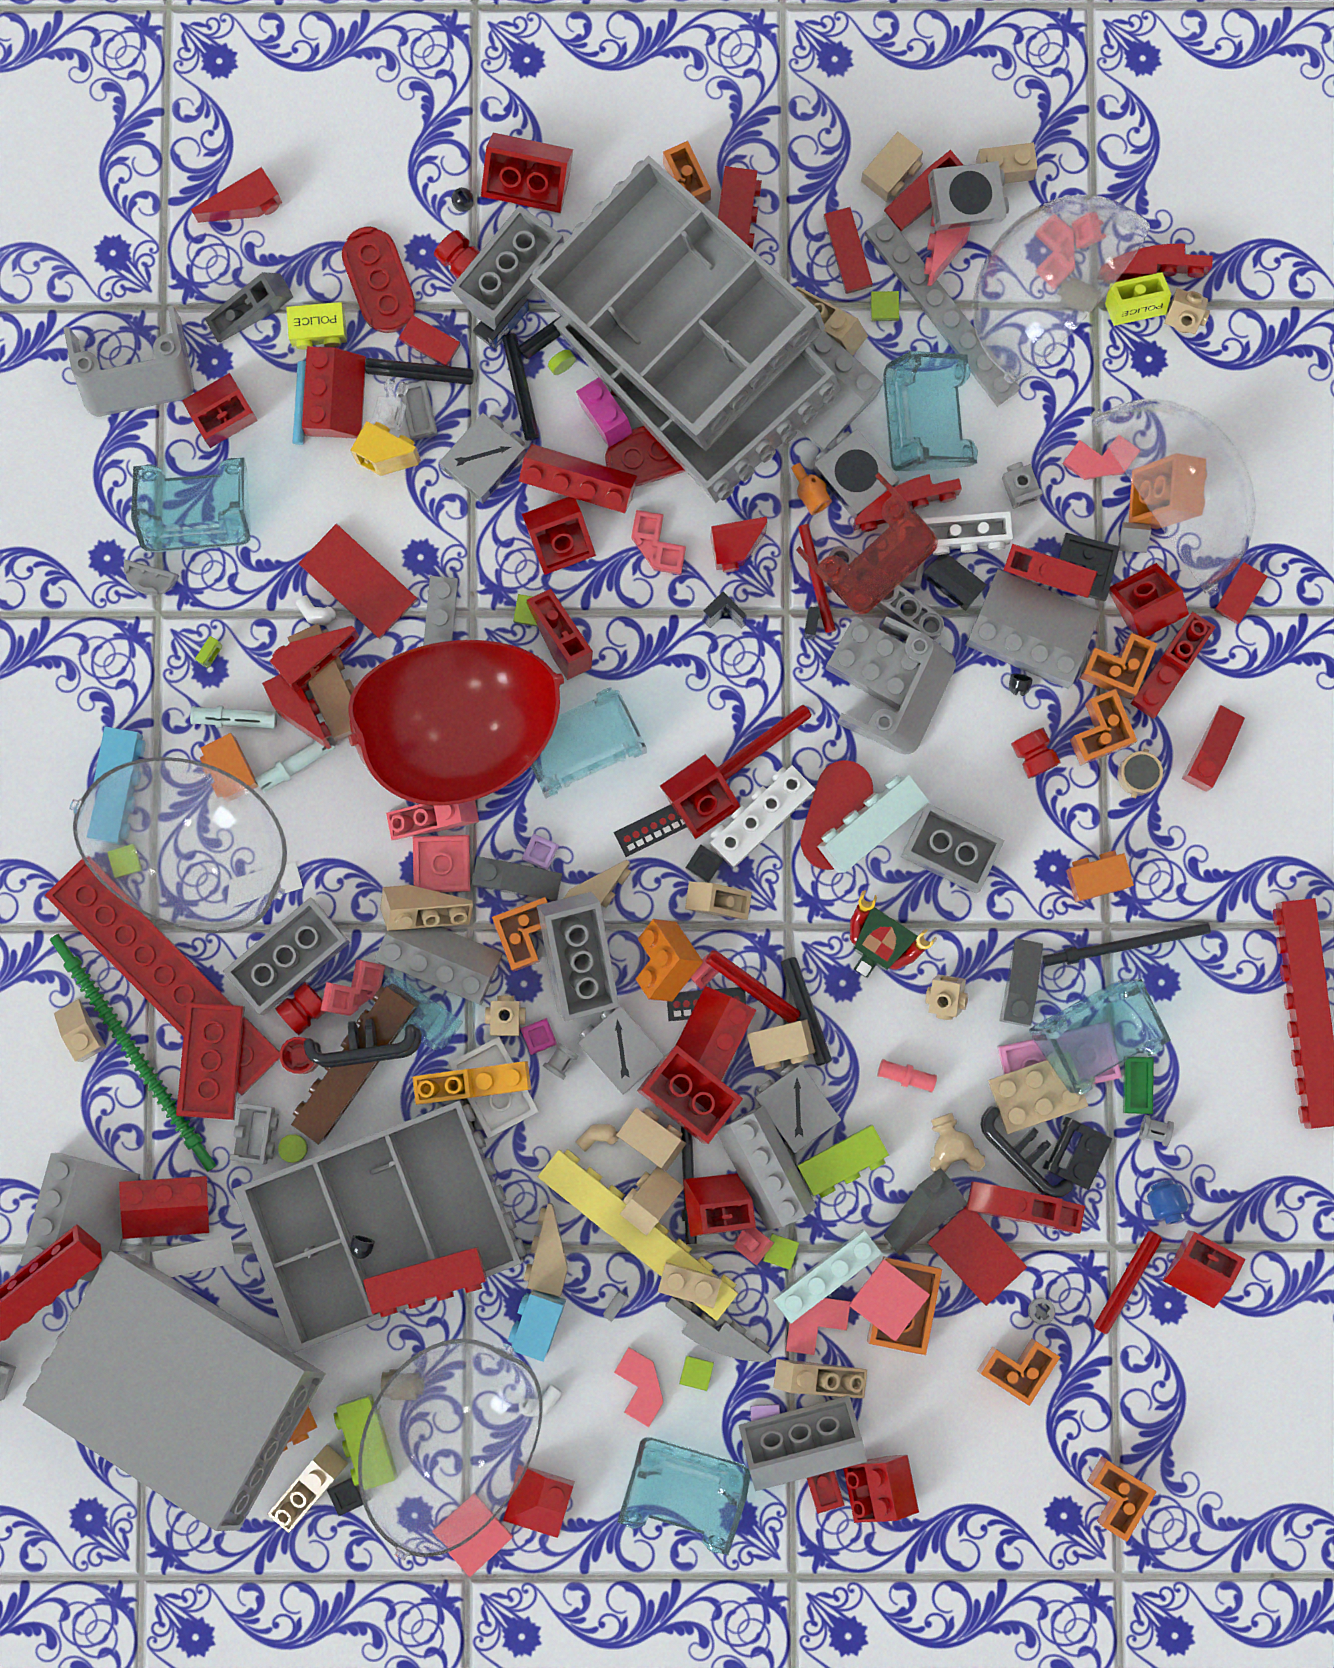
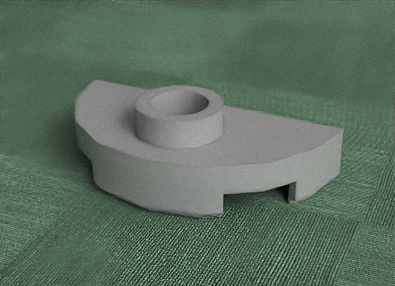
M124 560V573L126 574L127 581L136 591L144 595L156 596L166 593L176 584L179 575L176 573Z

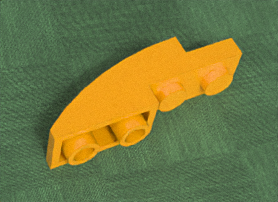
M528 1061L412 1076L416 1105L531 1090Z

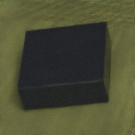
M808 608L804 631L805 639H815L820 608Z
M700 844L685 869L705 882L710 883L724 859Z
M352 1477L327 1489L338 1516L366 1503L359 1486L354 1485Z

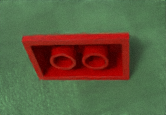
M493 132L486 146L480 197L561 213L570 176L573 149Z
M307 346L302 429L306 436L357 439L362 430L366 356L334 347Z
M705 985L676 1045L718 1079L722 1080L756 1009Z
M677 1045L659 1062L637 1090V1092L703 1144L710 1143L743 1100L740 1095Z
M207 1176L119 1182L122 1239L209 1233Z

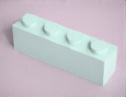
M896 775L885 783L886 789L880 794L876 792L869 796L863 802L866 805L859 812L854 810L843 818L844 824L837 830L832 828L821 837L823 842L817 847L837 873L848 871L930 802L910 775L901 777Z
M862 1229L772 1299L791 1324L882 1255V1253L866 1231Z

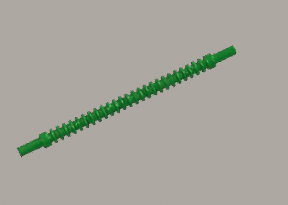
M59 934L49 939L65 962L63 967L68 973H72V979H77L75 984L81 985L80 991L85 992L84 997L91 1000L89 1005L95 1006L94 1012H99L98 1018L104 1019L102 1024L108 1025L107 1031L113 1032L112 1038H117L116 1044H121V1051L127 1053L125 1058L131 1059L130 1065L134 1064L136 1066L134 1071H139V1078H144L145 1080L143 1084L149 1085L148 1091H153L152 1097L158 1099L157 1105L161 1104L163 1106L161 1111L167 1112L166 1118L172 1119L170 1124H175V1131L181 1132L179 1137L185 1139L184 1145L188 1150L192 1149L207 1172L214 1169L217 1165L202 1145V1137L199 1133H194L195 1127L189 1126L190 1120H185V1116H176L177 1107L175 1104L177 1101L171 1100L172 1094H168L166 1092L168 1088L161 1085L163 1080L157 1079L159 1074L153 1073L154 1067L148 1066L150 1061L144 1060L145 1054L139 1053L140 1047H135L136 1041L131 1040V1034L125 1032L127 1027L121 1026L122 1020L118 1021L116 1019L118 1014L112 1013L113 1007H108L109 1001H104V994H99L98 992L100 988L94 987L95 981L89 979L91 974L85 973L86 967H81L82 961L80 958L72 954Z

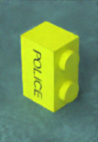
M1156 273L1110 283L1105 306L1113 325L1116 326L1166 315L1171 292L1163 273Z
M342 302L286 307L288 337L292 347L307 350V346L313 347V345L324 344L325 347H338L341 343L347 342L345 309Z

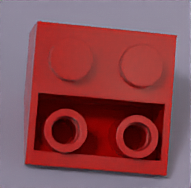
M230 373L182 400L190 417L210 448L258 421Z
M737 1173L683 1179L690 1237L756 1228L752 1198Z
M1188 1230L1162 1281L1215 1308L1234 1284L1246 1259L1208 1238Z
M908 1455L884 1456L843 1468L854 1523L898 1521L919 1513Z

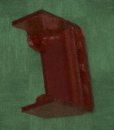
M880 473L876 474L875 477L891 495L882 507V516L890 527L848 565L841 557L832 555L826 557L817 565L800 546L796 549L823 581L856 614H866L871 611L936 550L938 545L937 536Z

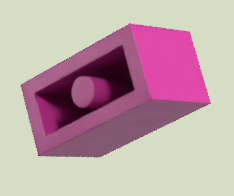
M600 377L576 391L581 407L608 447L632 434L628 418Z

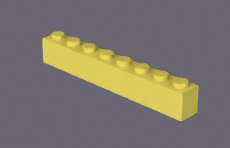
M559 1149L537 1176L661 1277L666 1262L717 1276L712 1272L714 1266L702 1256L698 1260L689 1253L692 1248L679 1238L675 1242L668 1237L669 1230L660 1222L646 1236L622 1217L620 1213L626 1207L622 1200L625 1194L613 1185L607 1188L600 1182L603 1177L591 1167L585 1170L577 1164L580 1158L567 1149L565 1152H562ZM724 1274L721 1277L722 1281L714 1308L695 1303L716 1321L738 1295V1292L734 1289L737 1284Z

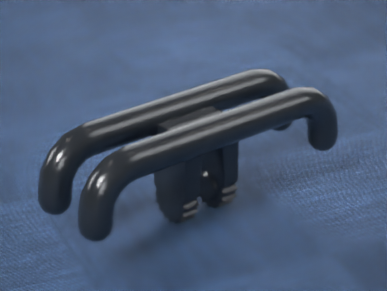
M372 1018L365 1021L366 1048L360 1047L359 1031L355 1021L348 1022L350 1050L322 1053L320 1044L314 1042L311 1038L306 1039L303 1046L305 1054L310 1061L323 1068H334L411 1056L418 1050L422 1034L419 1028L409 1024L405 1027V1037L401 1042L377 1046L376 1028Z
M995 1106L986 1109L980 1122L982 1133L1039 1192L1058 1198L1072 1191L1074 1188L1072 1181L1062 1180L1057 1185L1052 1186L1032 1166L1051 1146L1048 1140L1042 1142L1028 1157L1024 1158L1020 1154L1028 1143L1037 1136L1039 1131L1035 1127L1013 1147L995 1129L994 1123L1000 1115V1109Z

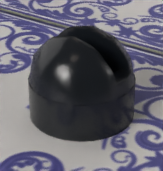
M460 187L453 192L451 200L456 210L465 212L472 208L474 198L470 190ZM462 193L468 202L463 204L458 194Z
M1011 674L1009 680L1010 692L1017 695L1020 691V696L1026 695L1031 689L1033 679L1024 674Z
M353 1235L350 1251L357 1259H364L371 1254L375 1241L365 1236Z

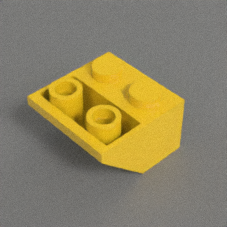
M366 421L350 449L357 464L380 476L417 466L421 459L413 440L404 435H400L399 438L389 433L390 429L379 422H375L373 425Z

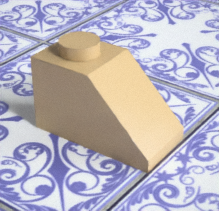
M689 881L685 909L704 914L748 920L752 892L715 883Z
M80 999L54 1013L61 1038L75 1062H83L107 1048Z

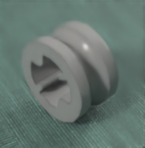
M1036 1298L1029 1304L1028 1315L1035 1323L1047 1324L1054 1319L1055 1308L1049 1300ZM1038 1304H1041V1306L1046 1304L1048 1306L1046 1310L1048 1316L1044 1319L1041 1316L1036 1318L1034 1315L1037 1312L1036 1306Z

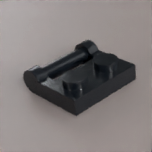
M1065 1117L1062 1133L1049 1161L1045 1160L1042 1168L1089 1190L1113 1138L1074 1119ZM1077 1131L1081 1133L1080 1139L1066 1169L1059 1167V1164L1074 1132Z

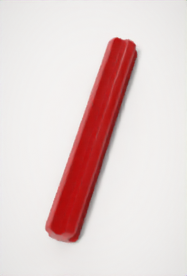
M801 705L717 768L724 779L730 778L810 719L812 715L810 710L805 705Z
M712 950L705 960L708 965L788 1023H793L797 1020L800 1011L718 951Z
M1153 1231L1147 1232L1094 1324L1095 1329L1103 1334L1109 1333L1162 1241L1160 1235Z

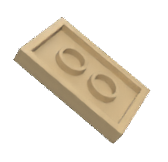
M1065 1053L988 1080L996 1106L1000 1109V1117L1006 1134L1089 1107L1070 1053Z

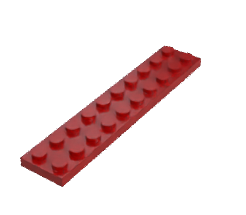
M84 856L45 894L47 899L182 1036H184L187 1002L233 1005L87 856ZM245 1016L237 1092L240 1095H244L280 1059V1051Z

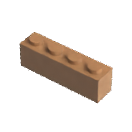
M315 624L287 638L290 643L329 631L327 629L322 630L319 624ZM340 656L308 682L332 738L336 742L351 735L348 705L354 690L351 680L345 681L341 673L345 666Z

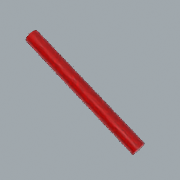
M809 524L800 525L798 529L818 607L820 608L825 634L836 631Z

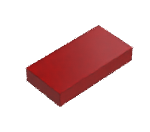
M412 315L399 336V341L443 366L449 365L461 345L456 339Z
M1243 562L1214 611L1238 625L1268 576Z

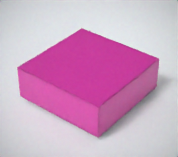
M547 1018L520 1028L531 1055L557 1045Z

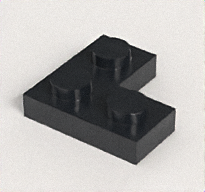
M1065 533L1059 559L1097 571L1089 598L1101 601L1107 600L1120 546Z

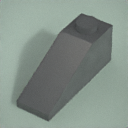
M262 272L207 316L205 321L217 342H222L271 315L291 300L293 295L280 273Z
M477 856L472 885L478 888L540 899L546 897L547 900L557 901L562 873Z
M1015 938L999 1019L1000 1022L1025 1027L1031 1026L1037 998L1043 943Z
M940 1168L917 1186L884 1234V1237L900 1256L968 1203L956 1185Z

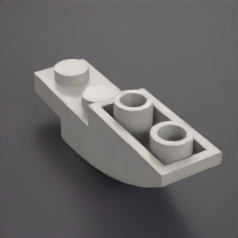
M671 1296L666 1303L668 1309L687 1322L682 1330V1334L703 1347L740 1360L769 1362L772 1358L771 1354L768 1353L770 1347L757 1337L752 1341L744 1334L747 1330L733 1320L731 1324L724 1321L720 1328L717 1329L714 1327L717 1322L704 1312L701 1316L692 1310L694 1304L690 1301Z

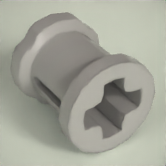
M558 1042L556 1045L557 1050L549 1062L543 1064V1067L564 1080L566 1077L565 1072L572 1061L578 1058V1055Z
M1145 1115L1140 1126L1139 1139L1155 1140L1162 1142L1163 1146L1168 1147L1173 1134L1174 1122L1168 1121L1164 1123L1152 1120L1150 1116Z

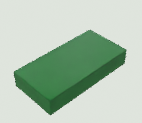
M1124 1056L1123 1113L1153 1114L1154 1057Z

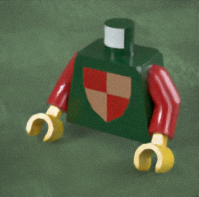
M866 890L861 892L859 904L850 919V941L854 944L853 950L862 956L854 967L857 973L868 978L875 966L884 971L889 968L898 970L913 963L925 949H929L936 942V937L930 942L924 939V934L928 929H924L919 935H916L874 907L877 895L874 896L873 901L869 902L864 899Z

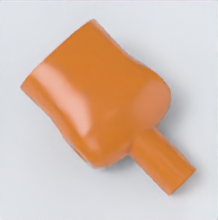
M801 463L792 466L791 469L799 481L797 488L798 497L803 501L810 514L816 515L825 510L832 502L827 493L826 483L813 474L807 475Z

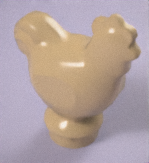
M953 1113L932 1119V1130L938 1132L940 1136L935 1143L934 1156L930 1159L931 1170L935 1173L941 1168L946 1172L953 1162L964 1160L970 1166V1171L976 1170L980 1172L985 1166V1156L980 1154L978 1148H975L968 1134L954 1129L957 1119H954Z

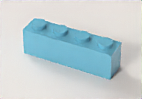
M104 726L83 834L84 838L122 845L123 839H127L130 824L126 823L128 812L133 811L135 796L132 795L133 786L138 784L140 778V768H137L139 757H143L146 745L140 733Z

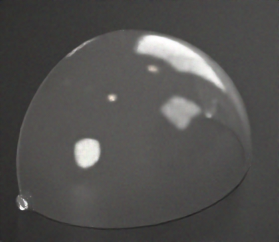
M1071 195L1045 202L1019 217L997 239L988 253L976 281L973 295V320L982 348L993 363L1006 373L1004 379L1008 383L1012 384L1014 381H1018L1041 364L1078 327L1120 277L1141 247L1150 229V224L1137 212L1109 198L1094 195Z
M1139 399L1122 403L1105 412H1102L1100 408L1090 414L1093 418L1091 421L1204 593H1208L1210 597L1220 591L1217 587L1219 583L1226 579L1243 559L1252 539L1255 526L1256 501L1253 483L1244 459L1236 446L1209 418L1188 406L1173 401Z
M154 757L127 762L106 772L87 789L81 799H73L69 809L74 811L75 814L73 834L76 846L91 872L122 901L158 921L178 928L204 933L239 931L257 923L267 913L276 898L281 900L285 893V889L281 888V882L287 862V846L278 818L255 790L240 779L219 768L182 758Z
M452 1339L431 1345L405 1362L388 1380L374 1402L360 1442L358 1481L365 1511L378 1533L395 1547L396 1552L394 1555L402 1560H405L410 1555L433 1557L462 1546L481 1532L496 1517L521 1482L530 1464L539 1438L543 1401L541 1388L535 1373L526 1363L512 1354L514 1350L512 1346L504 1343L501 1348L472 1339Z

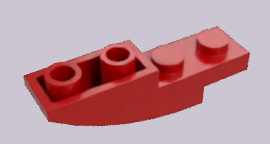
M1185 244L1148 246L1127 252L1102 265L1097 274V280H1104L1106 284L1156 274L1157 272H1162L1167 277L1175 276L1179 273L1187 274L1191 278H1200L1207 275L1211 270L1213 256L1185 254Z
M930 474L901 483L880 495L863 509L854 520V531L861 529L862 532H870L878 529L877 525L888 523L889 526H896L899 520H905L909 517L910 506H913V509H921L929 506V502L940 500V503L953 501L962 490L960 479L932 484Z
M1192 611L1130 704L1154 719L1216 626Z
M971 1182L966 1210L1017 1222H1026L1074 1234L1081 1233L1085 1210L1084 1205L1063 1201L1060 1198L979 1182Z

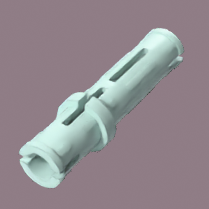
M192 706L190 722L191 724L216 725V728H223L224 725L275 729L277 725V712L224 709V706H217V708Z
M327 738L332 748L327 749L314 741L284 761L280 762L278 760L275 762L276 766L255 777L254 779L263 793H266V791L284 780L286 782L291 779L290 776L331 750L336 749L330 739Z

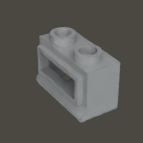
M238 1103L237 1109H240L238 1126H235L234 1129L236 1143L234 1154H230L229 1160L267 1164V1160L272 1159L274 1155L275 1142H270L272 1131H277L279 1114L274 1113L275 1107ZM254 1112L266 1114L260 1156L248 1154Z

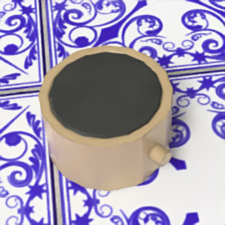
M1144 749L1143 751L1130 754L1121 762L1117 778L1125 792L1130 793L1132 798H1136L1137 796L1150 793L1160 784L1163 778V768L1157 757L1149 753L1148 749Z

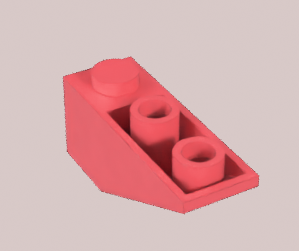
M932 212V217H931L930 226L935 227L934 217H933V212ZM971 227L935 231L934 234L930 233L927 250H931L932 254L931 258H926L924 274L929 275L927 286L933 285L966 244Z
M475 800L461 804L441 806L418 804L386 813L391 840L454 829L479 822Z

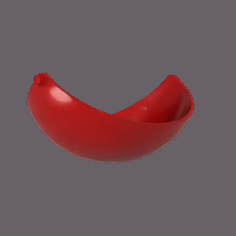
M454 640L417 647L382 662L367 673L354 688L348 705L351 735H348L349 743L351 746L356 747L363 764L379 784L390 793L402 799L434 806L454 805L473 801L498 791L514 781L540 756L557 724L560 709L559 688L560 685L564 684V677L561 673L553 672L546 662L533 653L501 642Z

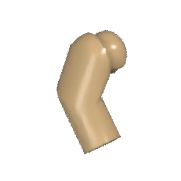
M594 1124L589 1127L576 1143L586 1152L595 1141H606L611 1145L616 1143L619 1137L616 1136L618 1132L615 1131L616 1129L612 1125Z

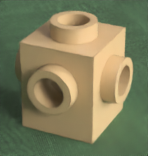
M1176 288L1168 307L1164 324L1174 327L1181 333L1196 334L1199 325L1205 326L1209 317L1210 310L1206 309L1208 299L1198 292H1187Z
M939 974L933 978L932 986L928 987L925 1002L929 1004L928 1013L936 1014V1017L939 1019L952 1020L962 1010H966L968 1003V993H964L966 979Z
M497 996V1001H491V1007L485 1008V1024H490V1035L520 1036V1025H525L526 1008L521 1007L520 1001H514V996ZM504 1011H509V1019L503 1021L501 1014Z

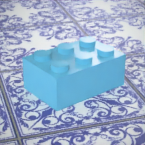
M533 1290L530 1294L526 1293L517 1312L522 1315L521 1321L517 1320L508 1338V1342L513 1343L510 1350L544 1362L566 1299Z

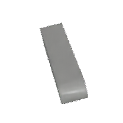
M837 546L831 550L827 566L832 574L896 621L928 635L933 640L940 636L944 628V621L937 612L848 547ZM837 555H843L847 558L848 564L839 567L835 565L833 558ZM864 571L869 574L870 581L860 583L857 581L855 574ZM888 588L892 591L893 597L884 600L878 595V590ZM904 604L912 605L915 609V614L905 616L901 612L900 607ZM928 620L935 622L937 631L934 633L927 632L923 627V623Z

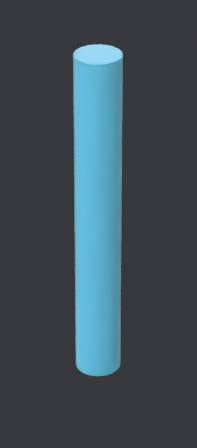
M298 361L292 442L296 445L304 444L302 418L306 361Z

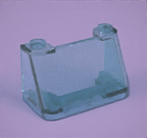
M909 351L886 365L883 373L890 462L893 470L906 472L970 467L977 464L978 449L971 439H963L958 387L965 384L970 377L967 354Z
M229 458L222 461L219 465V474L165 478L162 469L152 464L133 466L131 520L141 548L149 552L240 546L248 543L251 538V523L245 458Z
M611 687L604 689L596 694L598 698L558 715L557 724L547 746L531 765V769L545 799L557 794V790L562 788V784H564L565 788L569 787L571 783L619 761H626V755L636 758L647 753L645 742L619 690L613 691Z
M1127 979L1114 982L1029 1029L1034 1042L1067 1090L1077 1095H1082L1092 1090V1084L1096 1081V1076L1138 1053H1147L1148 1056L1157 1054L1164 1049L1162 1045L1171 1041L1142 979Z
M645 1437L640 1441L617 1523L635 1529L645 1526L648 1518L702 1533L703 1544L709 1551L729 1555L747 1499L751 1477L750 1471L745 1465L661 1439Z

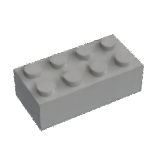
M592 892L537 905L556 1008L564 1021L618 1008L619 1002L600 901Z
M310 897L225 968L223 973L259 1015L264 1016L351 942L319 904Z

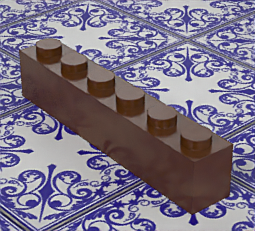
M393 983L386 988L381 986L372 999L376 1002L370 1011L364 1010L356 1022L360 1025L358 1027L360 1047L366 1048V1019L373 1018L377 1046L392 1044L420 1005V1002ZM348 1035L340 1045L344 1048L342 1051L350 1050ZM380 1061L324 1068L328 1072L322 1080L318 1078L310 1087L308 1092L312 1095L306 1103L302 1101L293 1112L296 1118L291 1125L318 1145L326 1140Z

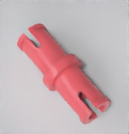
M885 1059L881 1060L877 1077L900 1082L903 1087L910 1085L931 1093L937 1081V1075L935 1074L932 1075L913 1069V1066L909 1064L902 1066Z

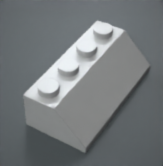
M519 205L451 286V290L476 318L495 330L523 296L527 297L532 291L534 285L530 281V277L534 269L539 264L545 263L552 256V252L558 244L564 243L563 235Z
M442 927L387 931L374 960L482 1005L503 953Z
M764 1105L725 1123L720 1128L717 1134L741 1181L750 1194L753 1204L767 1230L791 1224L806 1217L817 1207Z
M850 1396L738 1425L755 1491L867 1462L863 1440Z

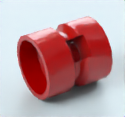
M455 230L439 243L434 251V256L444 266L450 265V272L458 279L480 251L475 246L469 247L470 241L459 230Z
M1044 727L1011 743L1017 758L1025 759L1022 765L1028 779L1042 774L1061 763L1056 751L1054 752L1053 749L1047 748L1050 739Z
M306 982L293 992V999L286 998L275 1007L277 1013L297 1035L302 1034L311 1026L312 1018L319 1019L326 1013V1011H321L322 998Z
M293 1037L282 1045L279 1052L280 1062L287 1071L294 1074H308L319 1066L310 1061L305 1054L303 1044L308 1038Z

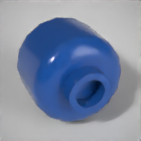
M1173 1180L1163 1181L1151 1186L1152 1191L1148 1193L1147 1199L1153 1217L1159 1221L1165 1220L1166 1225L1182 1221V1214L1186 1213L1189 1209L1182 1186L1174 1184Z

